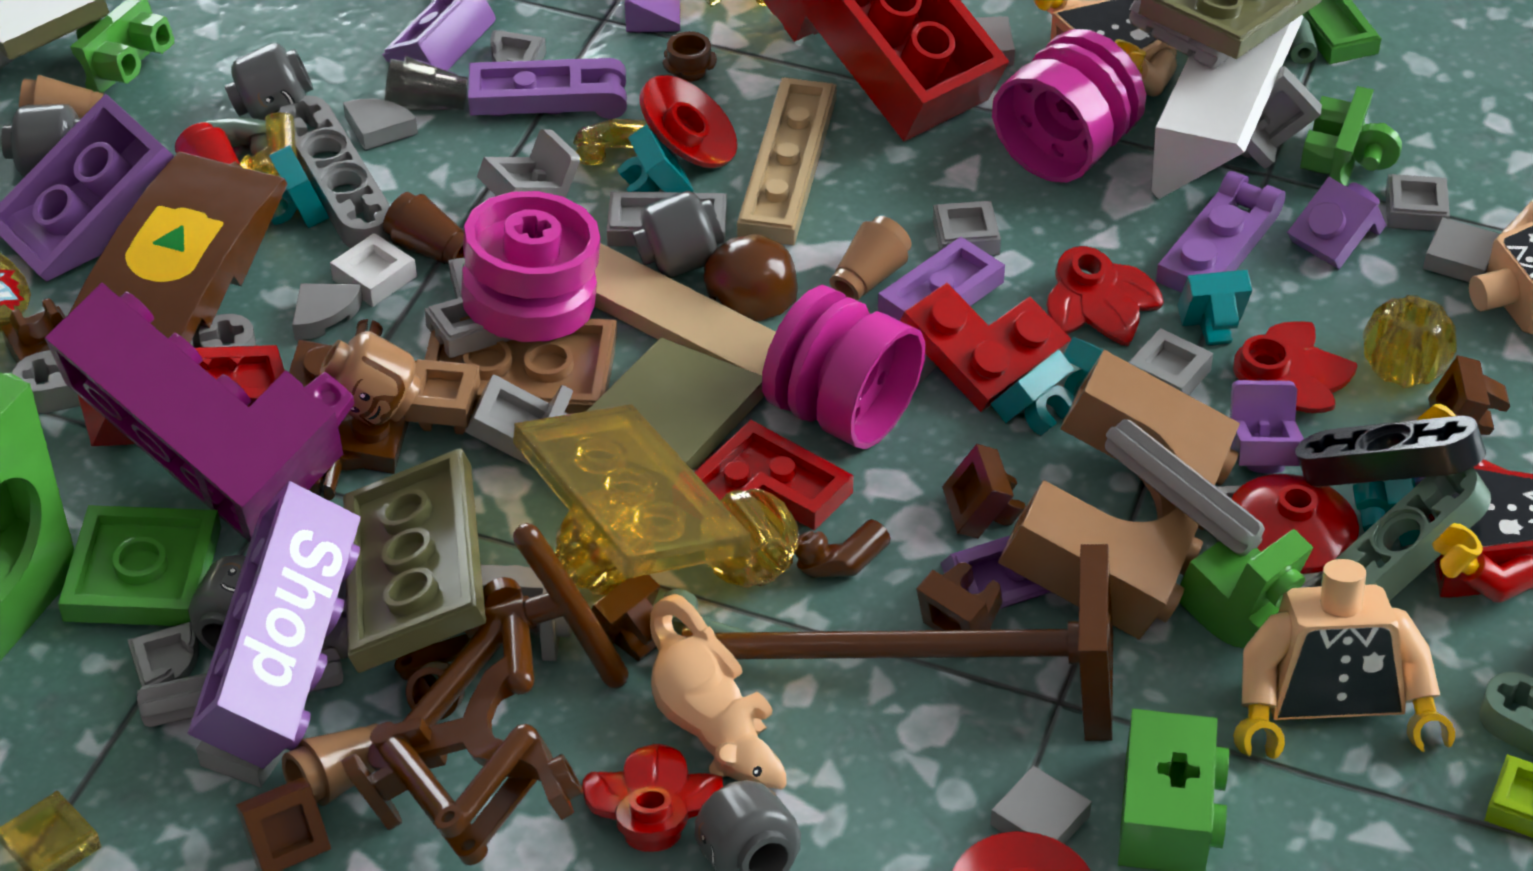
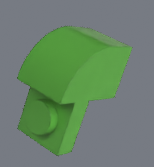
M1292 529L1262 552L1256 548L1252 549L1246 556L1235 554L1219 541L1190 562L1180 583L1185 589L1179 603L1214 636L1232 646L1245 648L1246 644L1269 616L1278 613L1284 593L1291 588H1301L1304 584L1305 577L1300 572L1313 546L1295 529Z

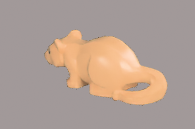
M678 594L664 597L654 605L650 617L651 635L659 650L652 668L651 678L652 695L658 709L668 720L697 736L704 747L713 755L714 760L709 766L711 774L720 775L722 778L729 776L737 781L749 780L760 782L769 788L784 789L787 780L782 762L771 748L757 736L767 728L761 720H765L772 715L771 705L758 691L746 697L741 695L739 688L734 682V679L742 674L741 665L731 652L715 637L712 628L706 625L694 606ZM673 616L681 620L693 633L692 637L686 638L673 630Z

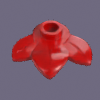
M1077 246L1066 250L1060 256L1055 269L1058 284L1048 295L1046 307L1048 315L1066 334L1078 330L1087 323L1107 338L1125 347L1129 346L1137 331L1140 311L1160 309L1164 301L1157 284L1143 271L1130 265L1112 263L1108 256L1095 248Z
M1294 321L1276 324L1270 327L1266 334L1256 335L1247 339L1235 354L1233 371L1238 380L1292 381L1297 388L1296 411L1325 413L1335 409L1336 402L1332 393L1343 389L1356 374L1358 365L1356 362L1314 347L1316 340L1314 324L1312 322Z
M658 743L646 745L633 751L626 758L623 771L589 772L585 775L582 782L584 800L590 811L598 816L616 820L617 828L624 835L627 844L636 850L644 852L662 851L675 845L681 838L682 830L685 828L688 819L696 817L706 800L715 791L723 787V779L720 775L711 773L688 774L686 759L682 753L671 746Z

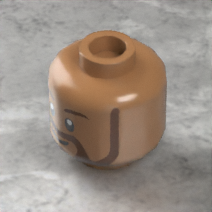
M370 331L357 334L348 344L337 340L327 353L320 369L321 374L324 372L328 373L353 395L354 405L348 412V415L372 427L382 425L389 419L394 422L399 421L410 408L421 385V378L415 375L416 363L412 355Z

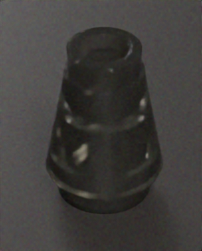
M405 56L404 61L391 59L384 100L399 104L409 111L464 110L468 77L459 76L456 73Z

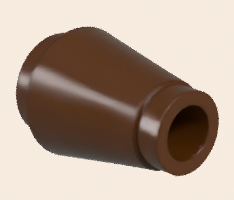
M404 192L394 200L383 221V230L391 236L392 244L448 265V260L464 258V230L425 194L415 196L410 192Z

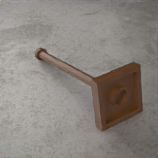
M1080 544L1079 621H1068V629L714 633L715 637L731 652L736 660L1068 657L1069 664H1079L1085 741H1113L1114 634L1108 544ZM684 626L682 636L686 638L692 637L693 633L691 630Z

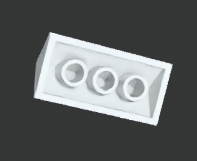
M1302 15L1237 60L1228 56L1227 60L1221 62L1217 68H1209L1193 58L1194 52L1191 57L1189 56L1156 125L1151 191L1158 199L1245 152L1302 22Z

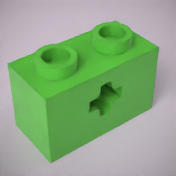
M1132 708L1125 758L1118 866L1160 871H1206L1209 848H1223L1227 805L1214 804V790L1225 791L1229 748L1216 747L1218 718Z

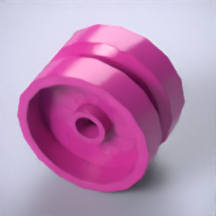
M540 191L509 192L488 198L471 211L464 225L463 252L465 265L462 269L461 294L465 312L474 323L482 325L483 329L490 333L521 342L551 341L574 333L588 322L595 307L597 287L595 270L599 263L601 240L597 221L584 207L563 196Z

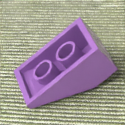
M105 94L0 202V236L47 282L101 256L124 218L149 184L172 160L174 155L112 98Z

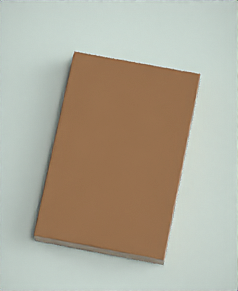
M470 316L460 318V321L470 319ZM589 319L587 323L574 333L551 341L521 342L510 340L505 342L502 340L496 342L497 345L449 358L445 353L444 344L440 345L436 339L434 329L430 334L425 360L479 365L481 383L472 414L485 386L494 374L550 403L561 385L572 389L573 393L565 412L573 416V419H579L609 389L617 341V320Z

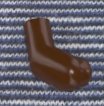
M870 519L859 527L847 540L838 544H828V539L823 532L817 531L814 533L813 531H807L797 537L793 544V552L798 558L797 567L811 578L849 577L857 575L890 544L891 538L887 529L880 522Z

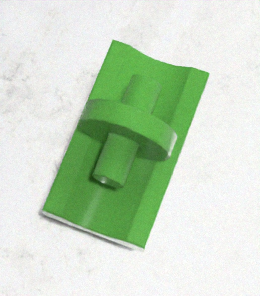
M125 0L104 19H99L76 31L78 40L70 48L85 71L86 89L104 93L115 82L128 84L140 74L141 60L150 52L163 54L174 44L175 38L167 17L153 14L148 0Z
M1357 86L1352 102L1321 96V116L1314 120L1313 131H1308L1304 142L1300 169L1330 175L1332 179L1347 187L1356 161L1369 171L1390 168L1397 162L1402 151V140L1398 133L1385 123H1365L1374 89Z

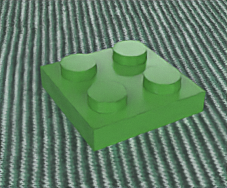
M88 505L58 603L63 622L177 626L190 622L189 604L213 562L221 531L218 510Z

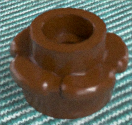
M692 31L681 32L673 35L667 42L663 67L675 77L688 82L697 81L704 77L706 70L713 69L717 63V56L711 51L709 38L701 33Z

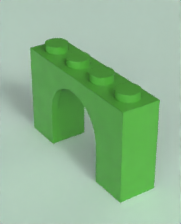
M0 372L1 661L62 591L75 549L31 385L14 374Z

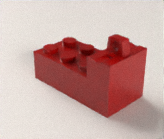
M763 0L772 14L780 20L794 42L811 34L819 33L903 142L989 100L1010 62L961 0Z

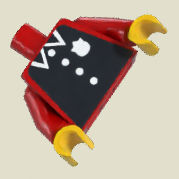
M1435 404L1419 416L1417 420L1456 415L1448 407L1442 404ZM1483 459L1473 468L1490 491V506L1484 516L1470 529L1462 524L1453 523L1432 543L1434 551L1441 553L1434 560L1440 597L1452 598L1482 594L1493 602L1503 603L1527 590L1533 589V474L1510 471ZM1457 492L1452 495L1454 499L1459 496ZM1432 514L1427 516L1430 523L1435 520Z

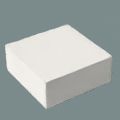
M375 233L330 262L333 281L338 284H361L363 301L372 307L417 277L415 259Z

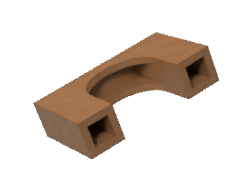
M1103 350L1079 387L1060 428L1064 432L1116 459L1105 449L1106 433L1112 426L1116 427L1123 419L1131 420L1214 486L1215 484L1221 486L1225 482L1239 455L1237 451L1230 448L1240 425L1239 422L1106 350ZM1043 480L1019 516L998 563L1079 607L1080 544H1108L1113 626L1140 640L1156 618L1166 623L1175 611L1185 589L1177 584L1176 580L1179 574L1185 575L1190 562L1198 556L1203 541L1196 538L1195 533L1198 528L1200 530H1204V528L1144 480L1142 481L1148 488L1157 510V520L1148 522L1126 521L1110 516Z

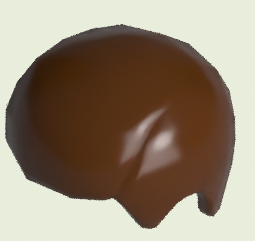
M751 234L729 239L714 251L704 266L703 277L709 298L714 301L718 298L722 305L754 321H762L781 315L796 302L798 282L794 262L789 251L780 243L762 235Z

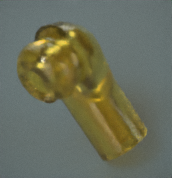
M285 112L272 113L265 117L267 146L253 157L247 154L242 159L241 166L280 177L269 155L290 145L297 157L294 117L290 113Z
M611 119L580 128L573 141V144L577 145L576 153L580 156V163L584 165H600L606 160V148H633L628 137L647 124L646 120Z

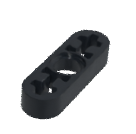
M1451 416L1328 429L1305 438L1295 449L1305 481L1311 486L1317 487L1452 475L1473 468L1486 456L1477 421L1469 416Z

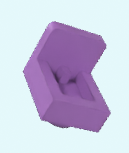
M1328 177L1288 230L1287 234L1294 244L1335 268L1340 269L1368 230L1376 235H1380L1386 227V223L1378 207L1380 201L1371 191L1355 182H1351L1346 187Z
M1237 380L1233 382L1230 418L1239 422L1240 425L1231 448L1239 453L1237 458L1239 466H1246L1251 471L1265 474L1280 473L1285 470V466H1300L1295 449L1304 438L1295 422L1297 388L1292 381Z

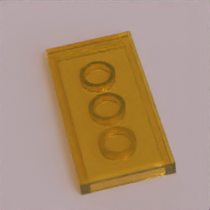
M632 404L514 423V445L625 578L628 579L748 555L751 534Z

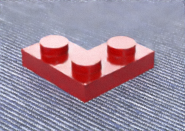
M948 282L907 309L900 319L901 322L921 331L925 340V354L980 412L991 406L994 400L1056 351L1060 350L1063 353L1071 341V338L1031 296L988 325Z
M750 420L671 493L672 511L722 540L762 502L815 531L853 494L854 475L757 422Z

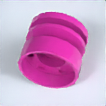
M1070 29L1052 39L1046 48L1040 50L1034 56L1031 63L1022 66L1001 85L993 98L992 119L998 138L1010 156L1023 168L1047 181L1067 183L1082 177L1104 156L1109 147L1116 145L1123 135L1135 127L1145 112L1147 94L1141 73L1130 56L1115 42L1091 30Z
M820 285L808 290L795 302L778 326L768 348L762 371V392L768 403L780 409L792 411L793 415L801 420L810 422L817 420L823 431L856 448L868 449L878 444L895 427L907 409L923 369L925 340L920 330L878 311L870 314L866 304L849 297L846 298L844 293L831 287Z

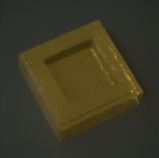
M58 790L0 827L1 845L25 871H67L101 848L96 830Z

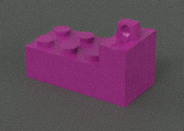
M101 283L45 337L65 384L211 510H218L219 517L250 543L260 512L289 481L309 490L343 455L338 426L354 405L353 395L326 372L303 387L299 380L285 370L248 407L251 399L247 393L230 377L222 374L216 380L199 365L203 361L201 355L187 340L177 333H173L167 338L150 324L154 320V316L140 300L129 292H125L119 297L104 283Z

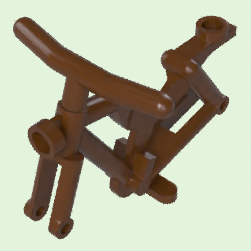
M530 523L521 524L515 529L513 541L547 593L529 598L523 595L520 585L512 578L500 577L490 581L483 588L485 624L465 631L466 634L434 643L401 656L395 661L394 668L403 680H409L426 663L434 661L451 663L402 722L396 724L384 722L373 729L370 736L372 745L369 748L367 757L375 772L371 774L356 753L341 760L349 779L388 830L402 824L401 816L391 799L408 790L462 863L468 866L476 865L485 858L488 853L487 844L537 780L542 783L548 802L561 820L574 814L570 800L583 793L580 782L564 755L560 754L553 758L548 746L538 731L531 725L520 724L516 726L505 740L496 738L492 734V719L500 702L515 694H527L533 688L535 679L530 630L535 629L540 623L563 616L599 676L608 687L617 689L624 686L629 675L627 667L567 570L540 530ZM503 644L504 657L485 671L469 700L463 718L437 724ZM467 749L472 758L483 767L458 799L454 801L430 769L446 765L449 753ZM506 777H508V779H507V780L505 781V783L501 786V788L497 791V793L494 795V797L490 800V802L486 805V807H485V808L482 810V812L478 815V817L475 819V821L471 824L470 822L473 820V818L477 815V813H478V812L481 810V808L485 805V803H486V802L488 801V799L492 796V794L496 791V789L500 786V784L503 782V780H504Z

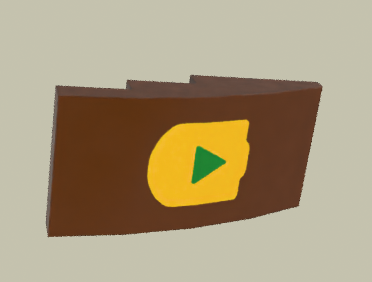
M178 152L149 184L119 225L88 275L69 314L98 285L104 283L119 297L125 292H129L140 300L154 316V320L150 324L164 336L169 338L173 333H177L191 343L198 325L206 328L211 327L229 285L242 286L288 183L285 178Z

